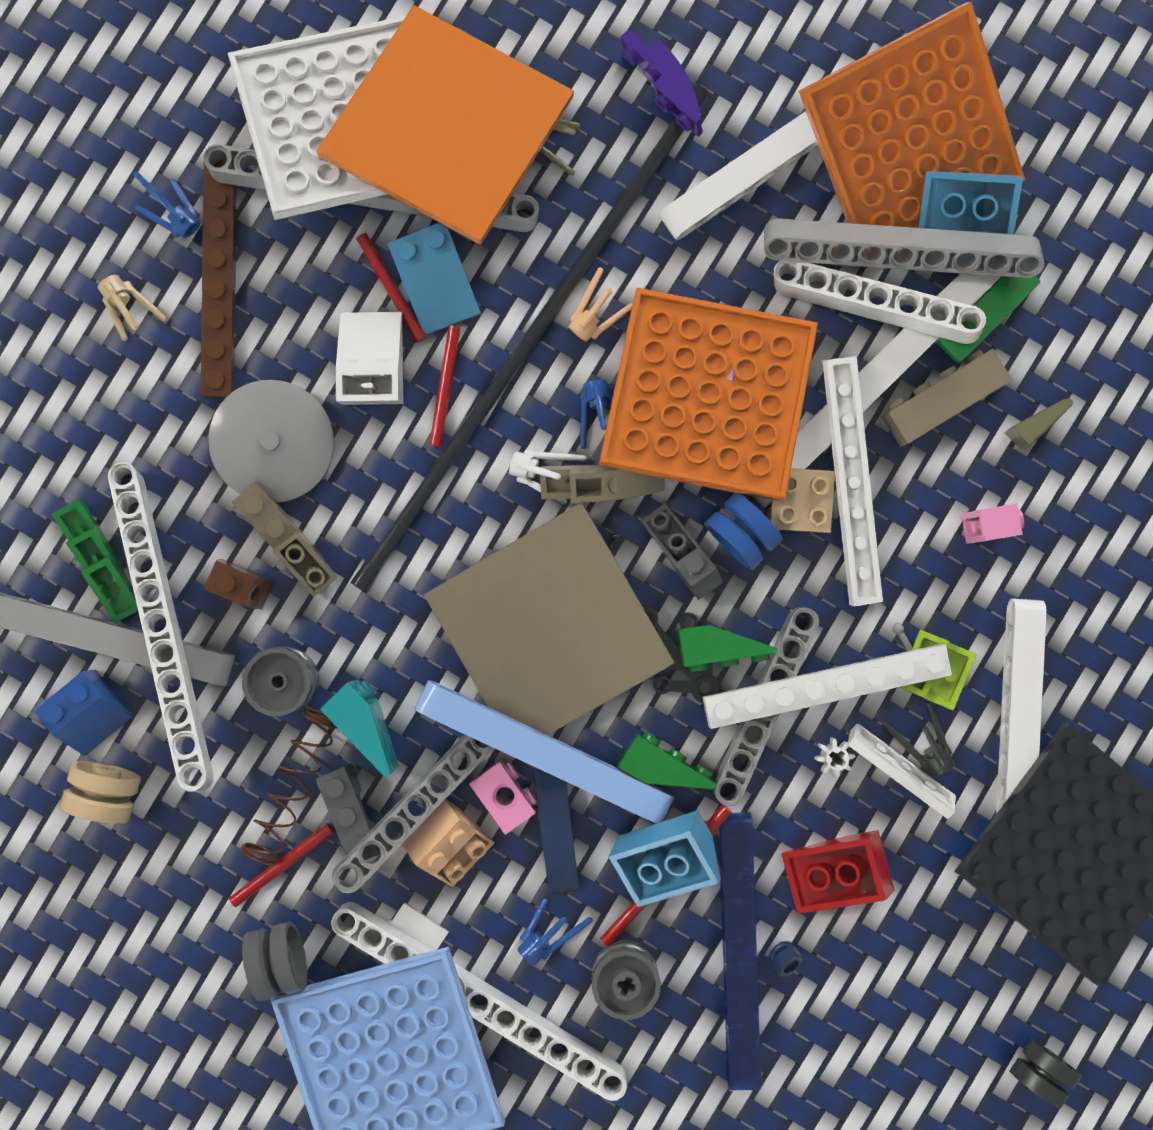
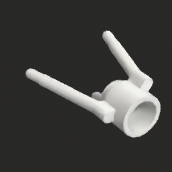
M528 449L524 453L516 451L510 463L509 475L516 476L517 482L527 484L541 492L540 484L530 478L534 479L536 474L558 480L561 478V475L538 467L539 461L534 459L586 461L587 456L534 452ZM553 499L561 504L567 503L566 499Z

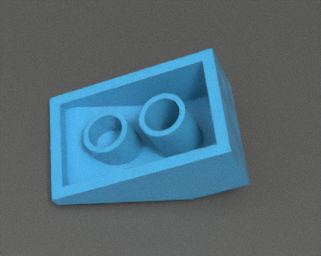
M926 171L918 228L1014 235L1023 177L988 173Z
M437 223L387 243L418 321L426 336L481 315L447 226Z

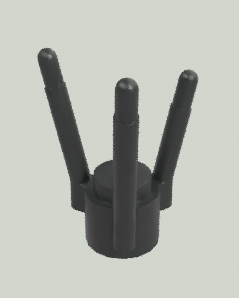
M927 703L926 707L939 743L936 742L929 728L924 726L922 730L930 744L924 750L925 757L887 721L882 723L883 727L919 762L923 770L930 769L934 776H939L955 766V762L951 757L952 751L946 742L932 703Z

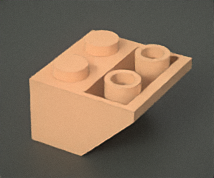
M445 799L403 842L402 846L417 867L453 887L485 855L495 842L466 813Z

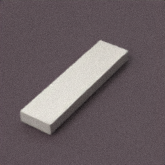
M856 724L851 729L847 744L849 747L945 818L949 819L955 813L956 795L860 724Z

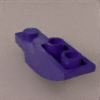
M628 29L620 37L623 46L622 55L632 66L637 64L643 70L647 80L654 85L657 105L666 113L668 111L672 112L676 116L678 124L685 131L689 132L691 130L699 137L703 133L699 106L693 86L682 65L660 39L649 47L635 33Z

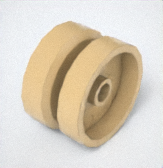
M90 761L72 762L67 781L74 787L63 791L59 807L67 814L89 821L111 824L126 823L130 820L133 803L127 797L137 794L141 777L135 772L109 764Z

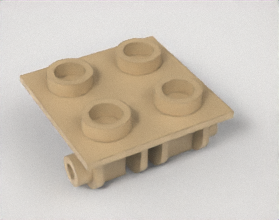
M791 468L785 501L772 500L771 507L767 508L766 517L777 530L831 533L835 471Z

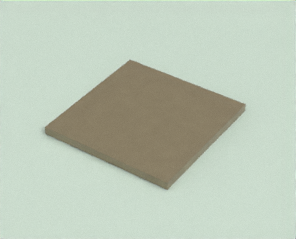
M583 503L577 504L423 594L486 705L547 735L675 663Z

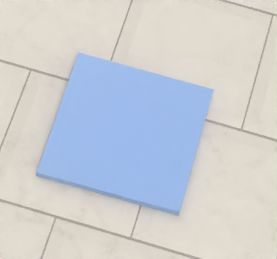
M449 947L310 984L303 991L292 994L281 992L276 998L270 999L314 1130H492L504 1126V1115Z

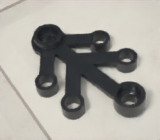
M643 606L646 613L651 616V622L675 661L666 670L683 671L691 680H670L664 675H659L653 680L654 690L659 694H666L668 692L691 693L694 699L701 703H704L702 697L720 693L721 685L718 678L713 675V663H708L709 669L701 670L700 672H690V666H682L679 647L657 623L658 615L656 611L651 607ZM683 613L679 617V626L681 628H687L682 622L685 616L693 618L694 623L691 627L698 624L697 617L693 613ZM665 679L668 682L665 690L657 688L658 680ZM708 682L711 689L708 693H701V683Z

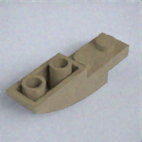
M599 465L540 467L561 475V478L558 480L540 475L541 499H571V503L600 502L639 497L665 491L664 478Z
M257 481L232 501L233 505L273 548L274 554L313 597L337 579L336 574L282 507L273 501Z

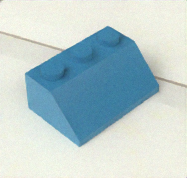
M698 810L618 836L608 856L637 907L720 882L713 836Z

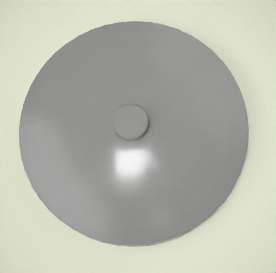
M260 380L236 389L220 404L213 416L209 429L210 456L215 469L225 483L241 494L257 481L275 503L296 499L312 490L326 474L333 457L334 433L326 411L310 393L285 381Z

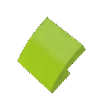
M920 629L911 651L939 644L946 645L952 675L899 688L953 711L977 654Z

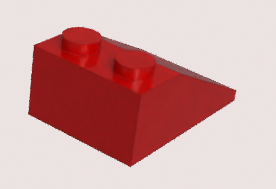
M879 830L852 834L781 853L797 914L885 901L895 891Z

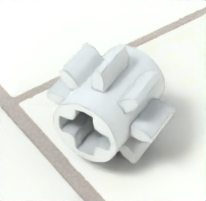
M830 737V744L826 746L818 744L819 748L822 749L821 754L815 756L814 759L824 763L821 767L823 773H827L831 768L834 776L839 777L840 770H852L848 764L849 759L855 758V755L847 753L848 742L844 741L837 746L836 739ZM832 751L838 753L839 762L832 761V758L829 756Z

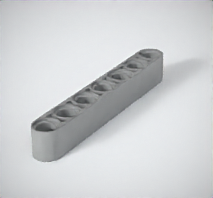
M800 607L789 612L774 644V647L777 648V653L770 654V660H767L757 685L771 682L770 676L776 669H781L784 672L785 678L797 676L819 625V618L815 611L810 608ZM800 613H805L809 617V625L804 630H800L795 622L796 617ZM788 641H793L797 646V652L791 658H787L783 653V646ZM779 714L739 723L714 779L717 786L715 789H712L715 797L723 805L733 806L742 799ZM750 726H758L760 729L758 739L747 741L745 737L746 730ZM738 754H745L748 759L747 765L742 769H735L732 764L734 757ZM728 782L735 785L733 795L722 797L720 795L721 786Z
M464 734L336 865L332 872V881L337 889L343 893H352L358 890L494 748L487 744L481 748L477 746L474 738ZM458 752L463 753L467 759L466 766L462 770L456 769L453 765V757ZM441 775L445 780V787L442 791L436 793L432 790L430 783L434 776ZM418 797L423 802V810L420 814L413 816L408 810V804L413 798ZM391 821H397L401 825V832L396 838L390 839L385 833L386 826ZM371 844L376 845L379 851L378 857L372 862H365L362 857L364 848ZM347 868L353 869L356 873L354 882L348 886L341 885L339 883L340 873Z

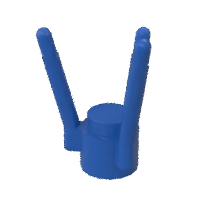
M134 172V177L170 212L168 215L170 223L140 205H135L134 209L169 230L176 238L180 237V235L183 238L193 235L200 227L201 221L198 219L200 214L193 208L176 180L171 179L170 183L185 208L180 205L174 207L139 172Z
M605 379L592 380L583 384L584 393L580 394L582 404L581 449L586 448L588 404H590L591 409H597L601 429L606 430L607 428L603 407L608 406V402L611 406L614 392L613 389H608L607 380Z
M544 898L529 926L520 936L523 943L518 947V952L528 963L536 965L541 959L546 960L553 951L592 923V917H588L550 945L549 940L560 930L567 919L562 917L545 935L539 932H535L533 935L532 933L549 901L548 898Z

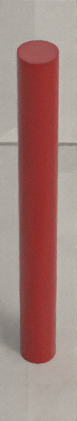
M367 233L360 234L356 238L357 242L398 312H402V319L416 343L422 342L427 338L426 334Z
M457 326L448 327L429 446L441 448L461 329Z
M326 823L280 858L276 865L268 867L230 896V903L234 907L239 906L335 833L333 827Z

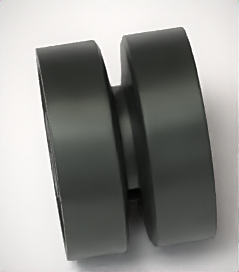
M1031 1038L1022 1052L1033 1064L1017 1058L1009 1072L1039 1097L1056 1108L1061 1109L1069 1094L1059 1084L1061 1083L1068 1088L1074 1089L1082 1075L1058 1055Z

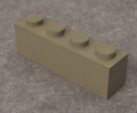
M981 349L964 359L967 363L964 367L958 370L953 365L939 374L941 381L934 385L927 381L913 390L915 394L913 398L905 401L901 397L887 406L890 412L883 415L882 419L900 447L909 444L1013 380L994 349L983 354Z

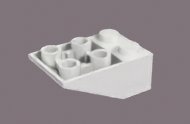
M402 312L340 313L336 359L337 402L342 405L403 404Z

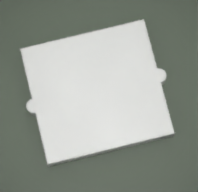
M406 902L403 903L393 920L387 922L433 951L439 948L449 931ZM393 947V951L398 957L408 956V951L405 947Z

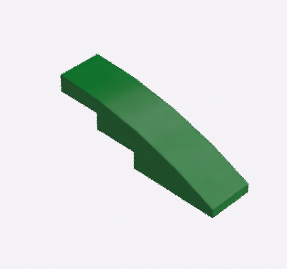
M1002 276L973 305L980 308L986 316V323L978 340L970 344H964L940 338L936 343L959 364L1041 281L1036 276L1030 278ZM971 321L962 322L966 329L972 330L977 328Z
M80 497L51 514L68 539L66 542L67 546L83 568L81 574L113 622L117 623L137 612L138 607L133 587L109 542L82 498Z

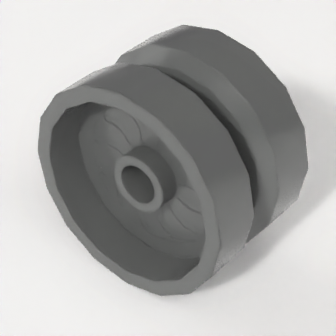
M295 647L269 648L257 653L248 662L242 675V689L246 700L256 711L267 716H284L303 709L313 700L319 684V673L315 662L305 652ZM278 677L283 678L284 684H278Z
M287 921L276 924L272 927L270 933L266 929L260 928L249 931L244 935L242 943L244 971L251 993L256 1000L265 1001L276 998L280 989L286 994L303 991L306 988L308 978L306 955L301 936L293 922Z
M630 940L615 941L610 946H605L599 951L593 962L591 974L592 991L596 1003L604 1013L615 1019L633 1020L643 1017L653 1009L660 996L661 980L654 956L647 947Z

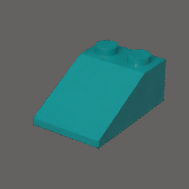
M358 679L348 682L320 710L376 769L387 778L399 765L380 703L375 697L377 692L365 680L362 683Z

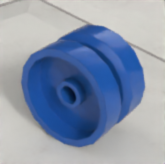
M734 493L723 504L729 517L723 513L715 512L704 525L730 555L745 568L752 571L763 560L762 552L758 546L766 551H773L783 541V538L777 528L756 506L741 494Z

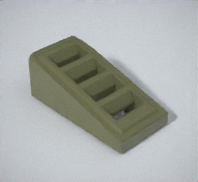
M1070 398L1063 399L1010 427L1005 431V434L1020 449L1028 447L1073 405V401Z

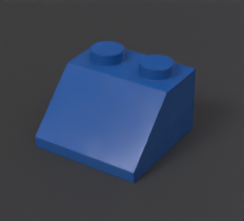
M96 670L82 671L34 710V713L53 736L83 756L90 753L133 718V715Z

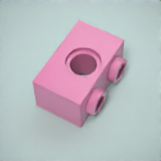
M1017 503L961 514L966 544L1023 535L1024 517L1021 510H1018Z
M500 759L472 779L469 785L506 835L536 813L537 808L534 804L537 803V799L528 787L523 789L516 780L520 776L510 762L505 764ZM502 787H508L514 792V799L510 802H503L499 799L497 791Z

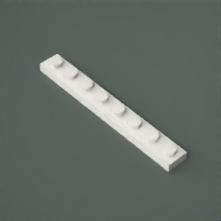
M857 356L822 360L849 605L860 606L883 602Z
M939 644L708 695L702 698L708 726L710 729L946 677L952 675L946 645Z

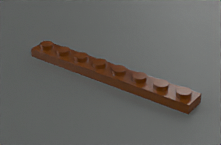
M217 161L214 167L220 168L224 166L227 161ZM205 163L203 167L201 396L203 398H226L234 391L237 185L215 181Z

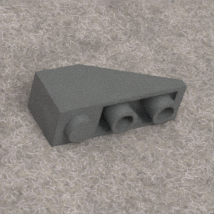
M666 503L641 520L643 526L698 600L723 583L716 566Z

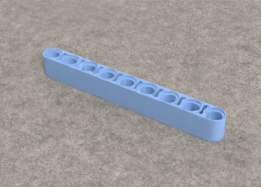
M428 680L414 708L417 712L656 824L663 822L673 802L674 796L655 785L645 784L619 768L434 681Z

